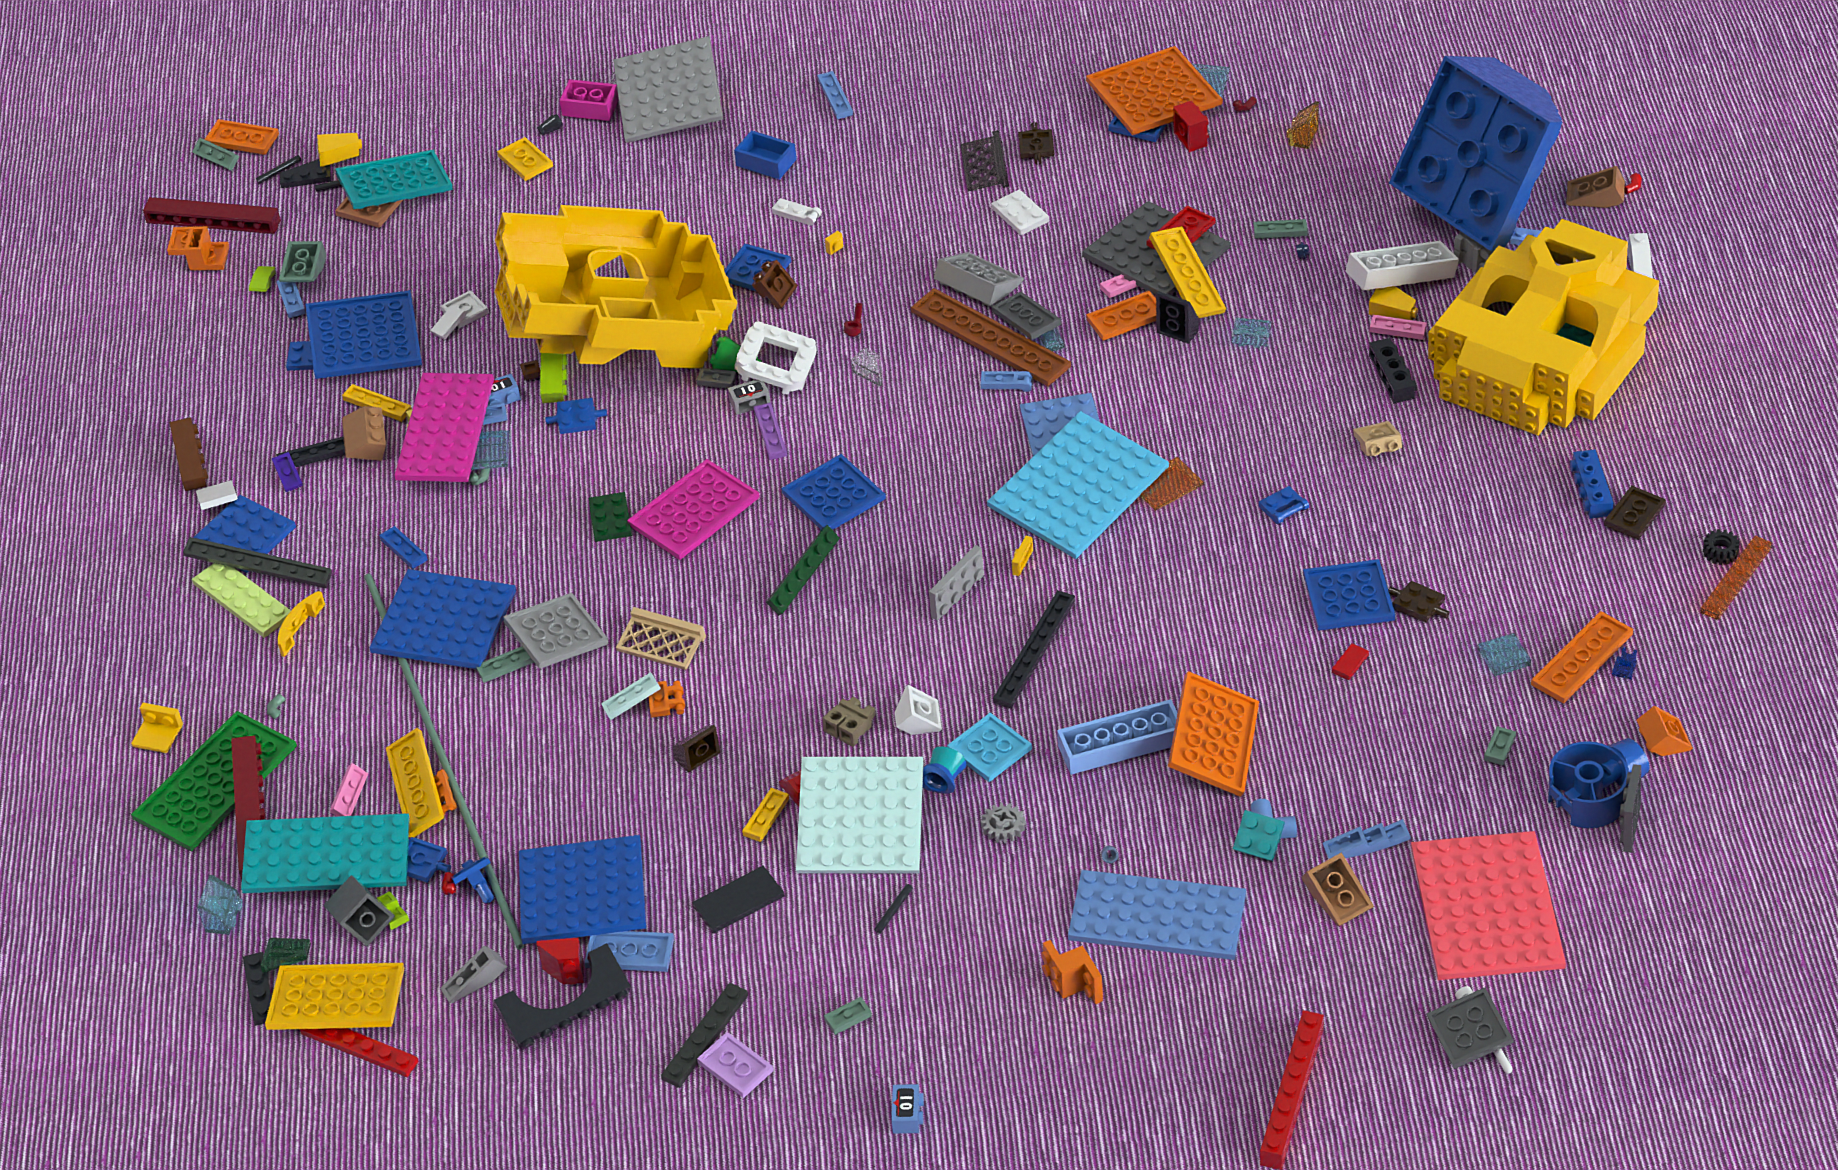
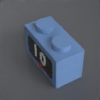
M508 374L494 379L487 406L502 403L506 405L521 400L518 385L512 374Z
M919 1084L893 1085V1134L919 1133V1124L924 1123L923 1111H920V1106H924V1093H920Z

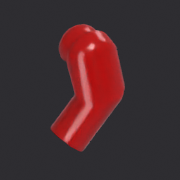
M1634 173L1630 176L1631 183L1625 186V194L1641 188L1642 177L1640 174Z
M451 872L445 873L441 884L442 892L445 895L456 892L455 883H453L451 878L454 874Z

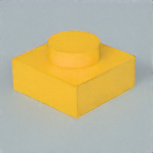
M838 230L825 238V247L828 254L832 255L844 247L842 233Z

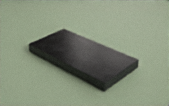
M763 865L693 901L692 904L714 934L785 897L784 891Z

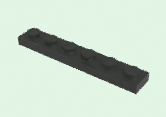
M732 983L727 985L661 1074L663 1081L678 1088L682 1086L698 1064L697 1058L713 1044L747 998L748 991Z

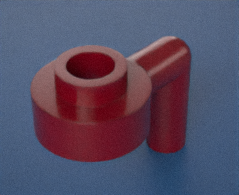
M862 303L855 304L854 320L844 323V333L850 337H855L861 333Z

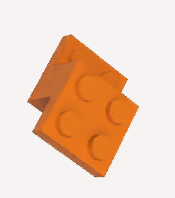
M207 226L173 227L167 252L168 255H186L190 270H224L230 246L229 242H211Z
M1051 940L1043 942L1041 956L1044 965H1042L1045 976L1051 978L1055 992L1059 991L1064 999L1084 990L1088 998L1091 997L1095 1004L1102 1002V975L1083 945L1059 954Z

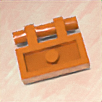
M678 680L674 681L673 686H667V681L657 682L661 689L649 696L651 718L671 715L670 709L673 708L676 709L678 715L683 714L685 700L682 698L684 690L681 682ZM673 695L675 699H669V696Z

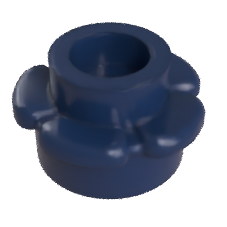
M1301 242V244L1296 245L1299 259H1306L1307 255H1310L1308 244L1305 245L1304 242Z

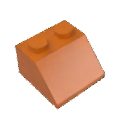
M1653 706L1636 720L1640 727L1639 732L1647 742L1646 747L1650 752L1667 756L1693 749L1680 719L1668 712Z

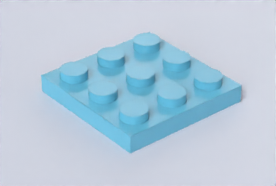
M989 713L949 743L947 747L961 753L966 760V765L990 782L1032 750V743L992 713Z

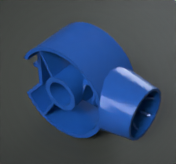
M1630 738L1608 746L1590 741L1567 745L1554 755L1550 763L1548 803L1552 802L1553 797L1556 800V808L1562 806L1571 815L1570 824L1572 826L1580 828L1606 826L1620 817L1621 804H1624V801H1626L1623 800L1624 788L1629 786L1626 784L1627 773L1632 772L1633 764L1641 765V778H1643L1650 769L1648 758L1640 745ZM1616 781L1620 789L1613 795L1602 799V789ZM1557 789H1560V790H1563V791H1566V792H1565L1564 795H1563V794H1562L1560 791H1558Z

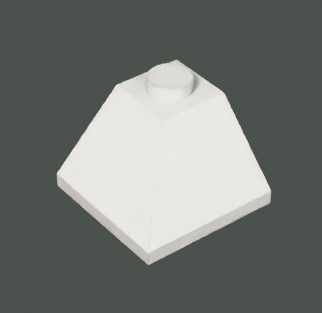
M907 685L895 710L896 727L911 735L941 731L938 700Z

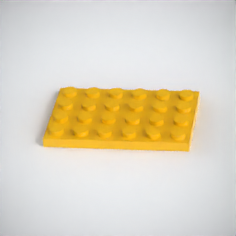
M404 963L281 965L265 1022L266 1030L392 1027L405 969Z

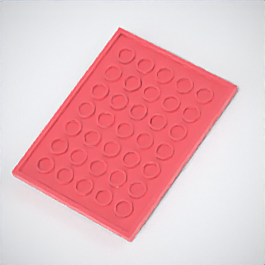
M1535 831L1411 842V851L1438 980L1566 968V961Z

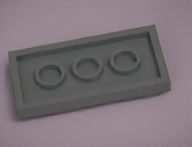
M1021 291L992 306L994 314L1031 340L1061 325L1059 317Z

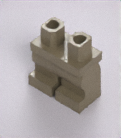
M855 697L848 701L842 699L839 705H836L822 717L823 731L835 738L839 737L841 741L854 747L858 743V738L872 727L871 720L875 716V708L867 705L864 709L860 708L861 702Z

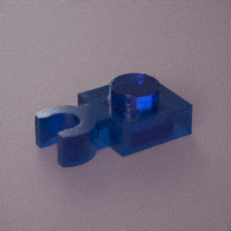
M1623 647L1621 656L1616 658L1612 675L1632 680L1637 665V650L1634 649L1632 654L1626 653L1627 647Z

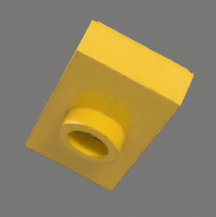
M1025 536L1019 549H1016L1012 560L1013 575L1019 576L1033 552V539L1030 536Z

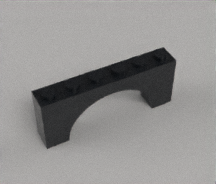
M607 943L588 952L587 959L591 968L590 982L577 999L565 1006L553 1009L536 1008L523 1002L513 990L494 999L493 1006L517 1049L521 1047L523 1049L528 1048L535 1043L534 1040L540 1037L545 1039L551 1036L554 1030L558 1028L565 1029L572 1024V1021L578 1018L582 1020L590 1016L591 1011L597 1008L602 1010L610 1005L609 1002L615 999L620 1001L628 996L631 985Z

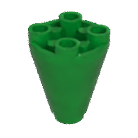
M719 337L716 347H718L716 354L713 353L710 359L711 367L717 370L735 371L738 373L735 369V363L741 345L729 337Z

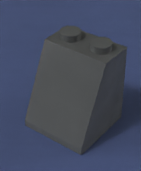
M352 875L323 905L340 925L365 946H368L395 917L376 896Z

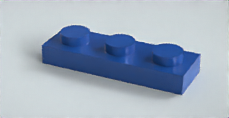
M396 526L379 535L380 540L412 570L428 560L427 555Z

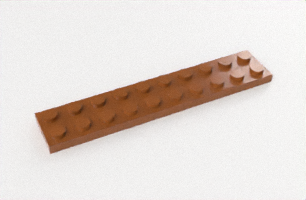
M935 288L911 306L913 314L1018 371L1030 372L1033 379L1047 387L1071 367V361Z

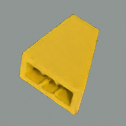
M357 133L317 135L320 167L359 156V149H362V139H358Z
M1395 286L1376 288L1369 300V315L1372 316L1379 315L1412 320L1418 314L1416 300Z

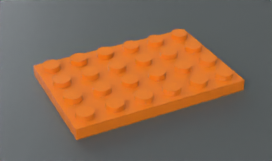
M1188 671L1184 676L1168 767L1241 797L1245 791L1259 701Z

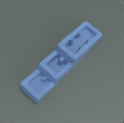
M1402 819L1385 827L1380 823L1362 830L1360 826L1323 842L1329 859L1341 852L1345 858H1350L1392 847L1410 840L1411 836Z

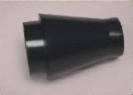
M555 114L549 116L537 129L543 136L561 129L560 127L563 126L560 117Z

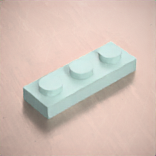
M650 672L601 704L610 720H612L661 688Z

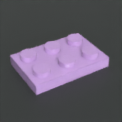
M728 1032L697 1058L700 1066L743 1098L774 1071L770 1063Z

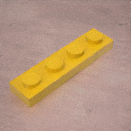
M354 384L342 394L344 401L360 407L382 408V415L401 422L407 417L406 411L412 409L409 404Z

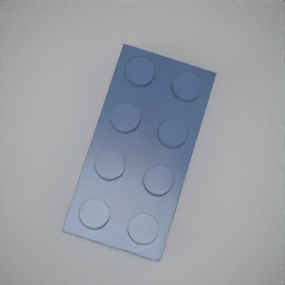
M635 931L592 935L588 943L584 962L585 968H590L587 959L588 952L607 943L622 970L668 972L674 935L673 933Z

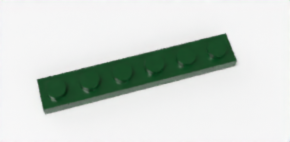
M828 525L821 529L766 601L778 615L784 613L840 539Z

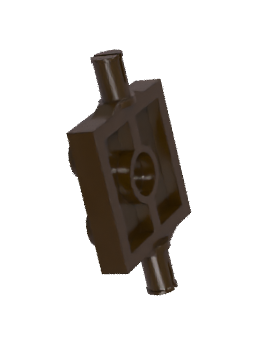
M1032 122L1031 130L1018 132L1020 159L1034 158V163L1038 165L1039 162L1040 165L1042 163L1041 157L1054 156L1052 129H1038V123L1035 122L1034 127V122Z
M1410 581L1402 590L1392 586L1388 589L1389 594L1396 597L1392 602L1395 610L1425 623L1436 614L1446 619L1450 614V611L1440 607L1445 601L1444 594L1414 581Z

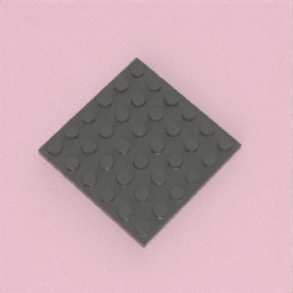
M1147 201L1084 249L1082 257L1118 276L1124 275V279L1128 281H1136L1137 286L1155 295L1157 291L1172 295L1177 289L1157 251L1146 246V241L1152 232H1157L1176 214ZM1207 230L1192 243V246L1204 268H1206L1231 248V242Z

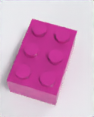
M569 79L559 100L562 116L610 121L619 101L617 84Z

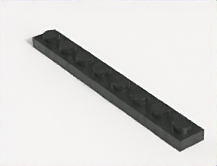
M189 537L183 551L185 557L327 588L332 575L331 568Z

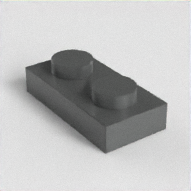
M701 368L697 377V385L728 389L734 385L737 377L736 372Z

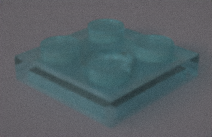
M1515 633L1478 644V651L1494 677L1531 666V659Z

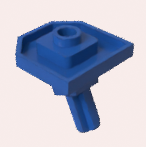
M487 856L475 861L472 859L467 860L461 864L462 868L459 872L451 877L455 884L468 878L483 903H490L494 899V895L487 885L488 883L480 872V869L491 863Z

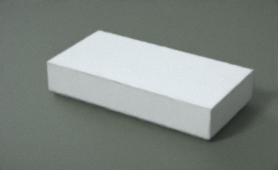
M451 305L430 331L432 334L445 340L467 314L464 310Z

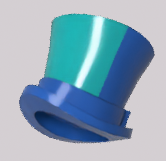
M941 746L934 748L930 763L923 767V788L936 793H953L956 788L955 778L966 768L964 756L949 747Z

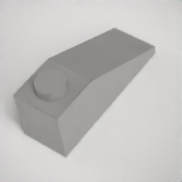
M484 945L440 989L449 1003L452 1004L493 982L507 968V965L499 953Z

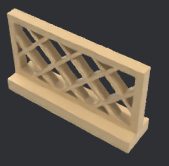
M633 607L630 613L632 617L616 646V650L687 670L700 642H704L706 638L703 626ZM634 624L643 627L640 631L632 632ZM659 630L660 634L650 638L648 632ZM646 634L648 639L637 643L635 638ZM672 634L677 636L678 639L669 643L665 639V637ZM663 638L665 644L655 648L653 642ZM631 639L634 640L635 645L624 647L625 642ZM688 639L695 640L693 645L686 648L682 643ZM680 643L683 649L672 653L670 647ZM651 644L652 650L648 652L640 650L641 647ZM665 649H668L670 653L665 657H660L657 654ZM685 653L686 659L684 663L675 660V657Z

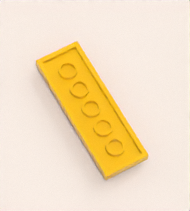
M1183 227L1152 232L1149 238L1181 298L1191 303L1197 316L1203 318L1225 313L1226 307Z
M415 728L386 747L402 814L409 813L410 816L409 837H416L444 819L423 734L418 728Z

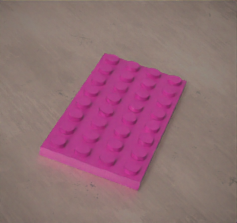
M422 373L395 471L396 480L468 482L494 382L493 374Z

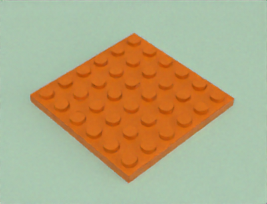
M1176 46L1086 75L1087 83L1132 135L1173 122V107L1192 100L1202 112L1223 104V99Z

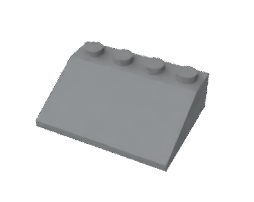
M970 252L938 259L934 279L940 281V284L953 287L956 292H963L969 298L978 299L987 306L1001 302L1024 281L1023 277Z

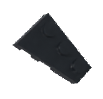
M319 159L280 172L281 189L331 182V164L320 167Z

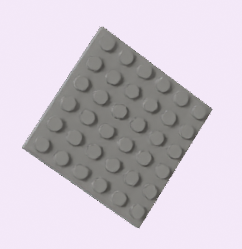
M709 36L613 59L626 143L723 120Z

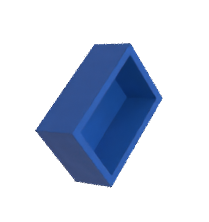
M752 130L734 150L736 166L779 180L797 160L794 143Z

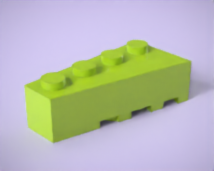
M541 353L540 395L542 403L564 401V395H567V385H565V380H567V354Z

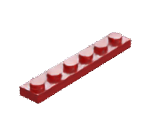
M348 1028L300 1029L301 1034L405 1077L410 1075L419 1062L417 1056Z

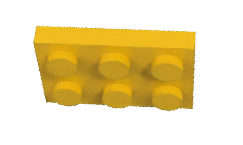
M526 137L497 151L498 157L524 181L553 167L552 160Z

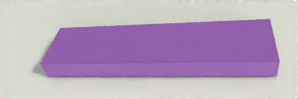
M767 403L753 406L769 460L786 457V447L772 404Z

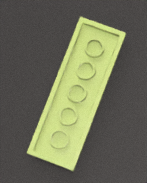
M213 563L192 578V582L196 587L263 638L279 628L291 611L234 567Z

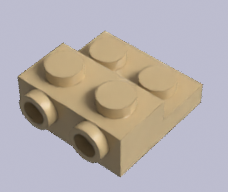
M1389 421L1353 429L1354 437L1360 442V448L1366 456H1376L1382 452H1394L1402 448L1401 434Z

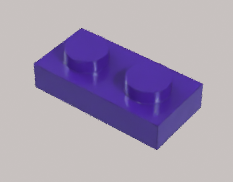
M289 452L272 458L285 492L303 486Z

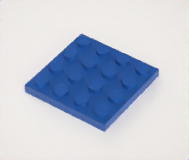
M842 454L781 488L782 494L820 529L828 525L834 530L886 499L885 493Z
M239 495L237 500L232 501L193 538L268 554L296 528V524L294 521ZM240 569L241 571H243V572H245V573H248V572H249V571H247V570Z
M1379 559L1303 569V577L1318 631L1395 620L1394 608Z

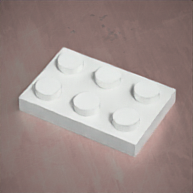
M1020 189L991 203V208L1020 235L1049 222V216Z

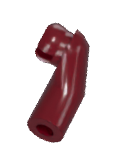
M1251 96L1245 103H1242L1241 100H1235L1233 102L1234 110L1237 112L1249 111L1257 103V99Z

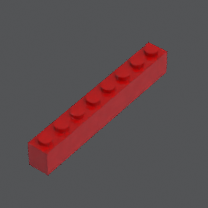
M1305 1010L1302 1012L1260 1149L1261 1166L1282 1170L1324 1031L1323 1014Z

